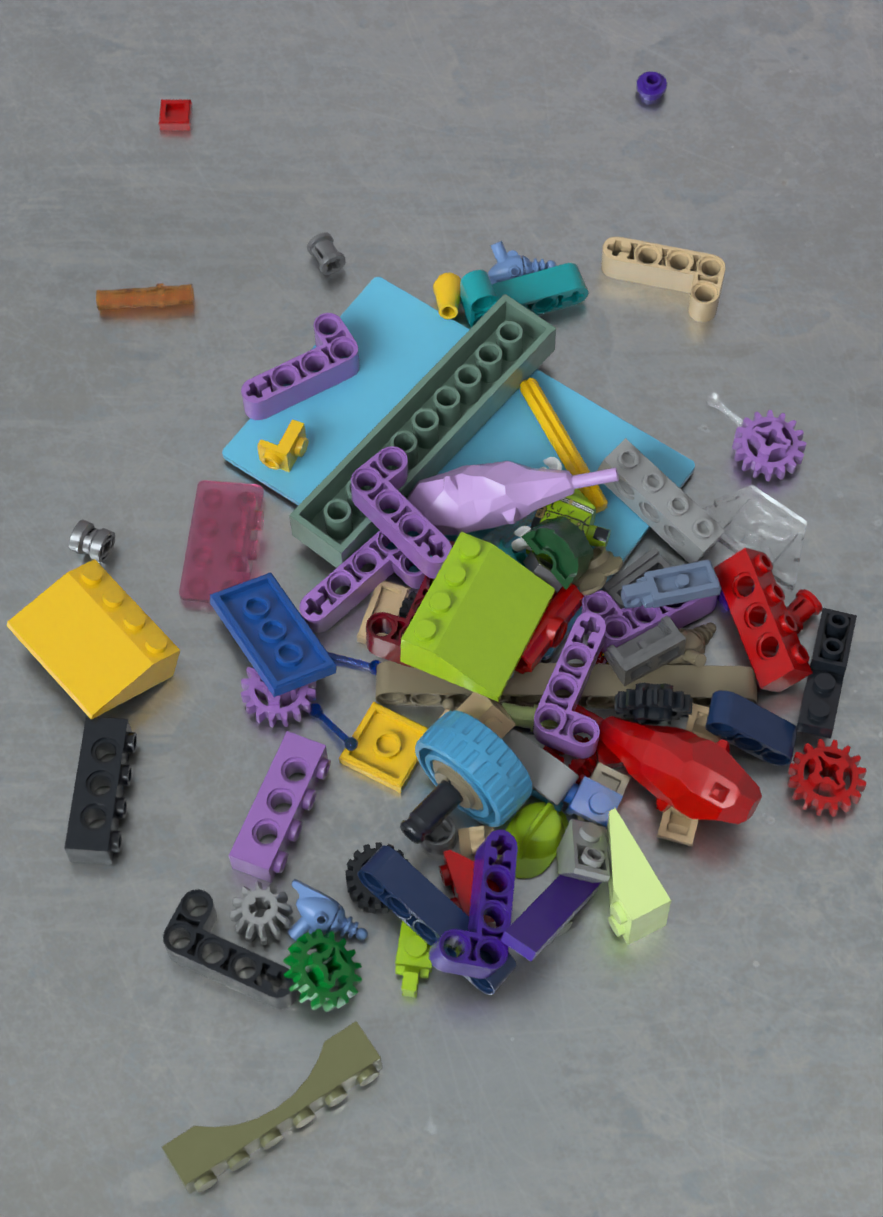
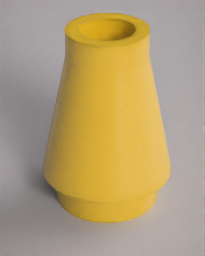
M454 273L441 274L433 284L439 315L444 319L455 318L461 302V279Z

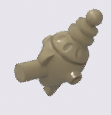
M710 622L706 625L703 624L695 627L693 630L678 629L686 638L685 652L667 664L704 666L707 660L704 655L705 645L713 637L716 625Z

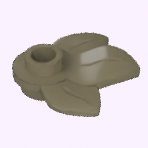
M604 546L593 548L594 555L590 560L589 568L574 583V585L579 587L584 596L591 595L600 590L605 585L607 576L619 572L623 566L622 558L614 557L613 553L607 551Z

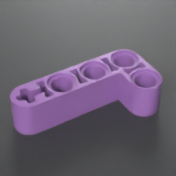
M323 313L315 319L313 327L316 348L263 372L243 384L241 389L243 406L249 418L253 420L266 419L352 378L358 373L360 362L357 342L338 315Z
M386 447L352 474V501L423 574L435 579L452 549L451 543L398 491L406 483L408 477L407 454L399 447ZM388 466H397L398 469H397V470H388V469H386V467H388ZM363 486L373 487V489L367 491L360 488ZM391 508L395 509L396 512L388 514L383 512V510ZM409 531L418 532L420 535L411 537L406 535V533Z
M378 531L303 597L299 606L300 613L313 632L322 633L334 626L394 572L408 586L415 589L420 588L425 574L421 571L416 573L408 571L414 564L398 548L394 550L386 549V546L391 541L381 531ZM366 564L376 565L370 572L360 571ZM341 586L351 587L345 594H335V591ZM316 610L317 612H319V613H321V614L318 615L317 613H315V612L312 613V612Z
M598 590L591 595L583 597L582 614L586 612H600L597 614L604 619L606 631L604 644L601 649L602 653L608 651L607 647L614 645L617 648L654 628L661 622V618L669 616L678 629L702 618L715 609L718 595L656 608H644V605H642L641 607L620 609L607 592ZM588 631L587 634L589 637L593 631Z
M593 612L583 613L576 619L535 711L533 724L534 737L538 742L580 759L589 758L596 752L600 734L599 726L595 720L575 712L604 644L605 621L600 615ZM588 631H593L590 634L587 645L583 643L584 635ZM572 659H579L585 665L574 668L567 662ZM565 689L572 695L563 699L557 697L554 692ZM553 720L559 726L551 730L542 727L541 722ZM577 733H587L592 739L589 742L582 743L577 741L574 735Z

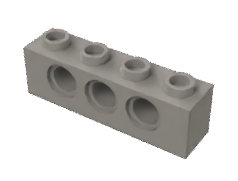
M626 438L602 461L597 470L617 468L619 481L605 483L604 485L688 563L698 562L725 532L714 519Z

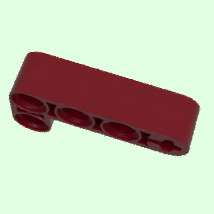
M449 541L452 547L456 541ZM425 575L406 619L386 612H378L369 617L366 623V645L371 654L407 667H412L400 662L401 638L432 585L433 578ZM378 633H386V634H388V635H386V636H378V635H376V634H378Z

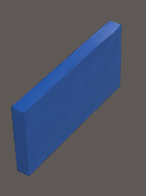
M271 572L210 594V604L273 697L336 673V663Z

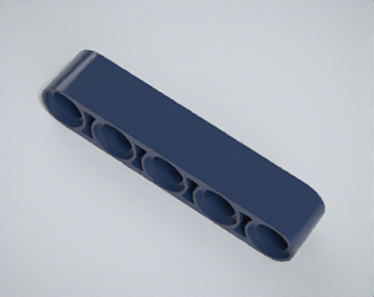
M385 845L381 846L358 871V877L362 884L430 946L444 932L450 929L468 931L469 916L393 848ZM443 944L446 954L453 958L457 957L455 948L449 944ZM480 951L482 960L485 963L493 964L491 955L486 951ZM508 952L506 962L492 976L482 979L464 977L481 992L493 995L517 966L516 961Z

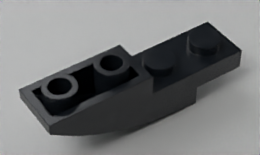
M827 608L822 609L810 661L812 674L807 676L796 731L831 739L857 615Z

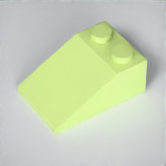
M615 808L609 811L606 832L610 868L608 889L611 916L608 917V921L617 937L622 935L626 943L630 945L666 926L671 899Z

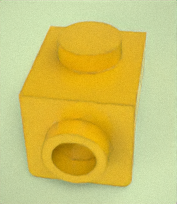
M292 419L278 445L260 439L257 444L259 460L271 469H282L290 472L298 456L302 457L308 447L309 439L306 438L304 423Z

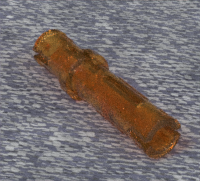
M164 283L156 284V287L96 290V303L98 311L158 306L159 309H165L168 305L194 304L193 284L164 286Z

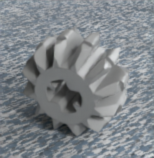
M257 881L255 883L256 890L251 892L249 888L243 886L241 891L244 898L233 897L232 903L236 909L230 912L231 921L236 922L234 929L237 934L246 933L247 942L252 943L259 936L261 944L266 945L268 935H272L275 939L280 940L281 932L279 928L289 929L291 924L287 917L293 914L292 905L286 903L288 900L286 892L277 893V887L273 882L266 890H263L262 883ZM260 909H266L263 917H257Z

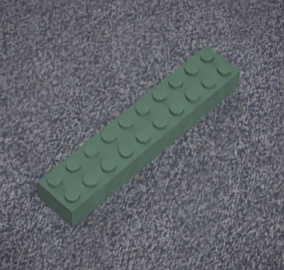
M504 294L289 515L292 535L336 568L380 531L352 501L351 477L354 471L386 447L395 446L401 448L408 458V477L406 483L398 491L407 498L419 480L437 475L520 387V383L523 380H527L554 352L556 328ZM388 466V467H386V469H388V470H397L398 467H397V466ZM363 486L360 489L367 491L373 489V487ZM388 508L383 510V512L390 514L396 512V510Z

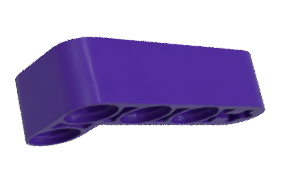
M495 830L478 846L475 853L468 931L450 929L444 932L431 946L429 959L437 970L482 979L492 976L506 962L509 946L500 940L505 930L511 925L518 850L517 841L510 832ZM487 880L494 881L499 887V892L492 891L487 885ZM483 915L492 917L496 923V928L489 927L485 923ZM443 944H449L455 948L457 957L453 958L446 954ZM480 951L488 952L492 957L493 964L485 963L480 956Z

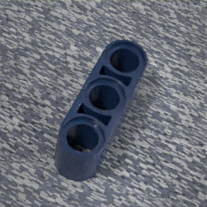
M720 690L712 693L705 726L708 732L767 763L785 766L792 762L798 732L796 731L797 726L734 692Z

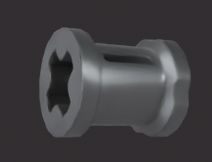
M320 233L314 236L307 244L309 254L316 257L320 263V271L324 275L338 272L346 263L344 254L337 251L333 245L334 239L329 233Z

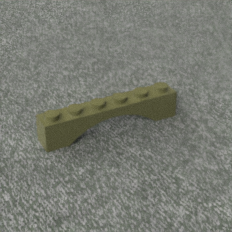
M357 1021L324 1041L319 1058L308 1078L291 1097L277 1108L256 1119L236 1125L219 1127L194 1125L161 1148L189 1195L196 1190L198 1193H201L212 1187L218 1181L217 1176L229 1168L231 1171H235L244 1166L251 1159L249 1155L261 1147L266 1150L282 1140V1134L293 1126L301 1128L311 1122L316 1116L315 1112L325 1105L333 1107L347 1097V1091L358 1084L365 1086L375 1080L380 1074L379 1070L382 1069L381 1057Z

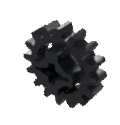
M638 683L635 690L626 689V691H618V694H615L614 711L617 715H623L624 718L634 717V722L643 725L669 726L672 719L680 720V718H688L689 715H692V698L690 694H684V691L673 692V685Z

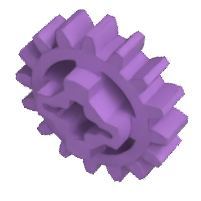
M768 410L766 417H762L757 411L754 414L753 421L745 417L742 427H737L732 444V449L737 450L734 459L735 461L744 460L742 470L753 469V478L755 479L760 473L765 474L766 481H770L772 474H776L782 480L786 471L793 474L797 464L802 463L803 453L806 448V442L801 441L804 432L803 430H794L797 423L795 420L788 423L785 422V413H781L778 418L773 417L772 410Z
M251 667L246 669L248 678L241 679L242 689L244 690L241 692L243 703H247V713L253 714L256 712L255 716L258 723L268 718L270 727H274L277 720H282L284 727H288L289 718L293 717L296 721L300 722L302 721L300 713L302 710L311 712L312 708L309 701H316L317 699L316 690H314L317 687L316 681L273 697L256 670ZM260 700H265L268 703V706L263 704Z

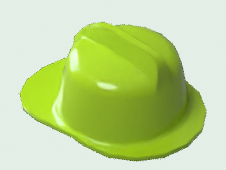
M534 802L524 806L517 812L505 829L517 841L516 878L529 879L542 874L556 857V850L569 825V821L565 813L555 810L554 804L550 802L547 804L544 802Z

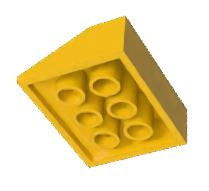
M95 559L67 572L7 621L6 625L91 720L173 677L180 654V649Z

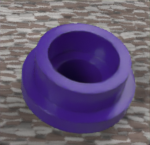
M657 72L643 73L637 79V91L645 100H658L666 92V78Z

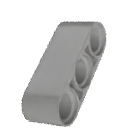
M512 728L502 740L523 763L531 778L533 789L558 806L579 776L561 761Z

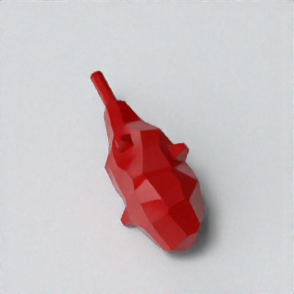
M577 705L575 712L596 721L600 730L599 740L622 761L629 775L656 797L657 809L661 812H665L673 807L690 819L717 820L734 824L745 822L753 816L762 798L760 787L732 757L728 741L721 739L715 743L709 739L699 737L692 731L678 727L643 725L615 716H609L604 719Z

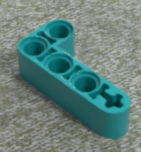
M565 263L491 284L486 271L474 270L464 275L460 281L461 304L471 328L504 294L537 316L579 304L589 294L579 268L575 263Z

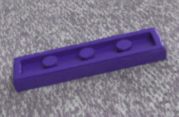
M559 875L505 930L500 941L532 962L598 891L602 882L591 883Z

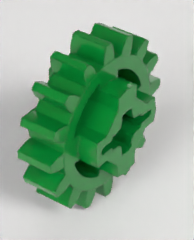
M317 929L311 934L308 932L303 934L295 943L289 946L288 950L291 954L284 958L283 961L291 967L290 970L284 973V977L294 981L289 990L291 992L300 991V1003L307 999L311 1000L312 1010H316L322 1005L325 1012H329L335 1007L339 1009L358 993L354 986L362 982V978L355 974V971L362 967L361 963L353 962L351 958L356 954L355 949L347 951L344 948L347 940L343 938L338 942L335 941L333 931L328 932L324 936L321 929ZM316 949V952L310 955L307 954L309 950ZM333 987H339L337 991L330 992V989H332Z

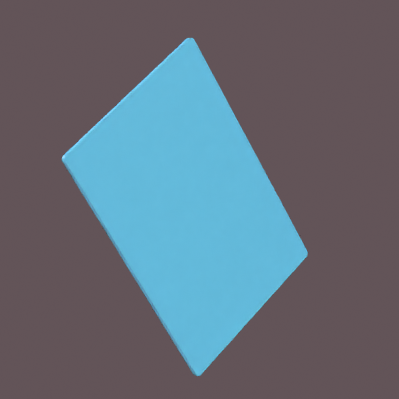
M381 277L373 278L340 316L358 345L360 362L358 373L352 378L266 419L253 420L250 418L223 449V458L291 502L299 505L470 329L453 319L442 318L438 310ZM536 369L530 376L537 380L590 472L597 471L602 461L625 438L680 489L694 472L695 463L691 459ZM519 387L437 475L461 466L511 461L531 468L546 467L549 469L543 462V460L549 457L557 458L562 465V470H566ZM292 419L304 423L306 438L309 439L308 447L302 457L298 456L290 472L282 469H271L259 460L257 444L260 439L278 445ZM600 484L599 487L606 497L608 504L604 511L595 514L594 525L611 530L606 550L611 551L614 557H621L624 563L651 527L607 486ZM537 510L516 521L515 524H506L466 534L486 542L489 541L495 546H498L499 542L503 540L505 547L508 548L512 546L514 540L520 538L514 534V531L521 526L530 527ZM415 531L407 532L411 537L420 535ZM459 535L444 536L449 541H456ZM391 542L386 546V549L394 550L397 547ZM524 549L523 551H519V552H518V553H525L526 557L529 555V554H526V549ZM413 565L408 571L416 573L420 570ZM614 574L607 576L606 582H608L614 576ZM582 606L568 623L563 640L570 633L578 616L582 614ZM550 647L542 657V660L549 659L557 648Z

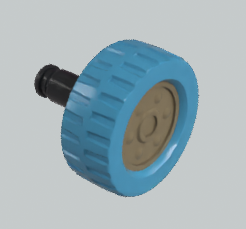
M456 710L448 711L432 724L416 743V757L424 772L436 787L409 814L408 819L400 823V829L412 842L421 844L424 841V837L431 834L456 807L481 824L489 827H499L514 815L531 796L533 785L529 773L512 749L490 728L469 714Z

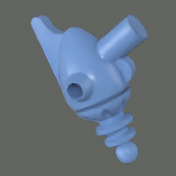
M502 241L490 245L497 261L488 272L491 284L556 266L553 260L545 263L544 259L538 262L534 258L533 262H531L526 256H520L514 250L506 252Z
M297 879L292 881V887L299 894L296 906L302 916L287 931L292 939L297 941L307 931L311 934L317 929H321L323 934L325 932L327 934L330 931L334 933L340 931V936L343 937L345 934H348L350 939L353 935L358 940H365L367 938V930L365 928H358L359 922L353 923V917L349 916L347 919L343 906L336 900Z

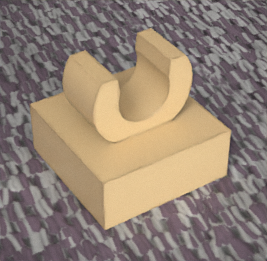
M481 825L458 829L460 855L475 861V853L478 846L494 831V827Z

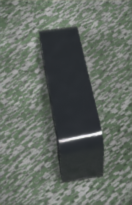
M200 889L187 892L181 899L163 934V942L170 959L181 966L273 1008L285 1009L293 1005L297 999L298 990L291 992L289 988L294 984V981L284 977V973L290 969L212 934L211 931L217 920L212 897L209 893ZM197 906L207 907V911L201 916H192L190 914L192 909ZM181 937L191 939L184 948L173 947V943ZM212 952L223 954L221 960L216 963L205 961L206 957ZM244 967L256 969V972L250 978H240L238 976L239 971ZM282 983H286L287 989L280 988L277 992H274L273 986L280 987Z

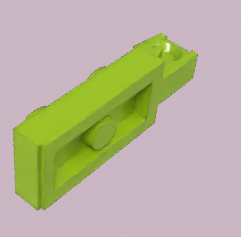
M403 921L395 960V974L403 975L402 996L417 998L420 978L428 979L429 973H432L433 965L429 959L431 946Z

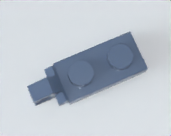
M704 560L644 572V577L636 579L635 583L622 586L621 600L625 609L641 607L642 605H644V608H656L720 595L721 586L711 560Z

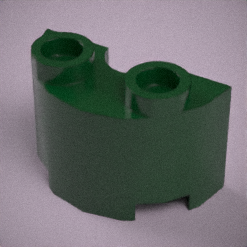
M563 516L546 519L521 536L536 555L544 553L551 557L553 560L551 573L566 590L583 576L589 568L590 560L594 555L593 548L583 531Z

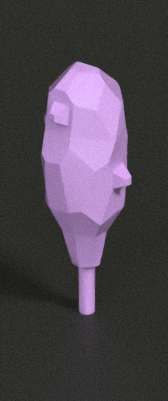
M511 461L461 466L451 471L419 480L406 499L443 535H459L461 532L469 533L506 524H515L516 521L523 519L531 512L574 494L575 489L619 481L617 468L572 476L567 470L531 468Z

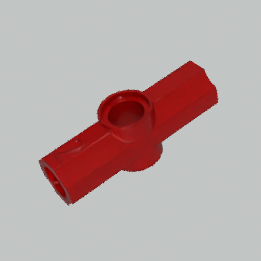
M571 585L567 590L562 586L558 592L555 591L515 671L522 674L532 672L550 647L555 649L560 645L566 634L568 623L582 606L584 595L578 590L576 585Z

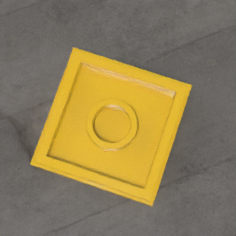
M373 701L341 753L339 763L402 793L419 764L415 753L416 743L429 728Z

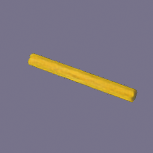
M532 377L523 380L520 383V391L566 470L572 476L589 473V468L537 380ZM599 485L578 488L591 504L596 507L595 514L607 508L608 501Z

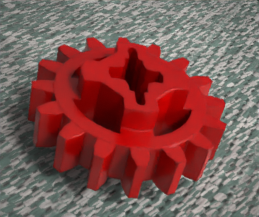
M819 739L816 748L806 743L803 753H795L794 763H790L788 774L791 775L788 787L797 788L794 791L793 799L799 800L803 798L805 800L804 810L809 809L812 805L815 806L816 815L818 816L822 814L823 809H828L830 815L834 817L838 807L847 813L850 810L851 802L858 804L861 798L860 792H864L867 782L863 780L867 772L866 768L857 767L861 760L860 755L850 757L851 747L847 745L840 750L837 748V740H833L831 746H825L823 739ZM808 765L810 775L805 780L804 769ZM849 775L850 787L846 790L844 780Z

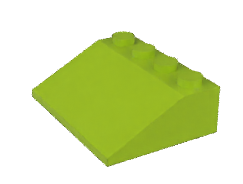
M461 532L401 638L400 662L498 702L555 594V588L494 544Z

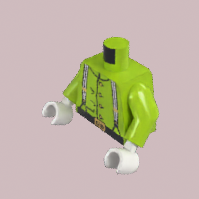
M549 457L543 460L549 469L562 470V465L557 458ZM575 489L574 494L537 509L530 527L521 526L514 531V534L520 538L512 542V548L518 552L526 549V554H529L531 551L534 552L521 536L542 521L558 516L568 518L570 522L581 529L591 546H604L606 548L611 530L594 525L596 507L591 504L579 489ZM544 553L538 554V556L553 565V560L549 555Z

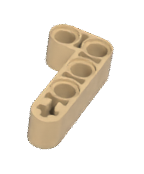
M611 237L603 244L601 269L607 277L690 293L688 305L690 317L698 322H708L717 313L724 281L725 263L723 259L713 254L624 237Z

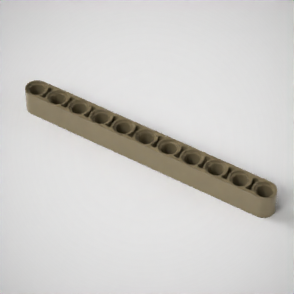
M392 661L381 662L376 668L375 699L384 705L443 706V701L446 698H453L456 704L460 706L473 693V691L417 668L407 667ZM538 663L532 672H525L524 674L514 670L513 677L510 678L498 702L501 705L503 702L534 707V704L539 705L557 663ZM568 663L570 666L574 668H579L585 665L580 663ZM595 664L578 705L586 709H615V694H618V691H626V689L635 690L638 683H666L673 685V692L684 691V694L691 695L692 703L705 707H710L712 693L720 690L734 692L758 705L757 678L753 668L747 666L704 665L697 667L695 665H663L624 686L610 664ZM565 689L554 692L557 697L563 699L572 695Z

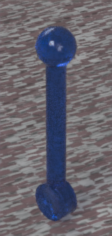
M328 652L334 661L369 669L373 675H376L377 665L381 663L379 660L366 662Z
M318 703L311 704L312 710L309 714L312 718H319L344 742L347 750L353 751L358 747L357 739L348 737L323 713V709Z

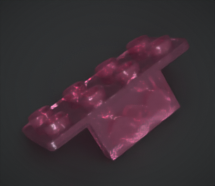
M207 480L198 483L179 595L183 601L210 603V594L251 579L253 560L257 561L259 557L260 544L259 540H257L258 531L263 530L264 511H261L264 490L261 485Z

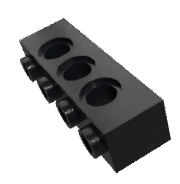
M86 716L64 847L70 862L113 865L114 852H120L122 832L118 831L119 820L125 819L127 811V799L123 797L124 787L130 786L132 778V766L128 765L130 753H135L137 745V734L132 732L128 719L96 717L91 720ZM106 754H115V757L110 761H100ZM99 787H111L105 794H95ZM105 819V823L98 828L89 827L94 820Z

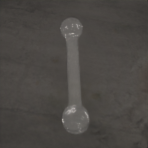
M711 393L707 396L708 406L717 407L738 426L742 427L743 420L720 402L718 394Z

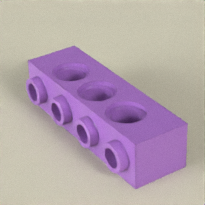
M288 731L286 732L229 853L233 869L272 883L276 873L281 874L288 860L287 848L291 841H297L303 826V822L300 821L305 810L310 811L315 802L317 791L314 789L319 779L324 780L328 774L331 760L328 759L326 745ZM294 773H302L305 775V777L299 781H291L288 779ZM281 803L291 805L290 809L285 812L274 810ZM273 834L277 836L276 840L272 843L264 844L260 842L264 835Z

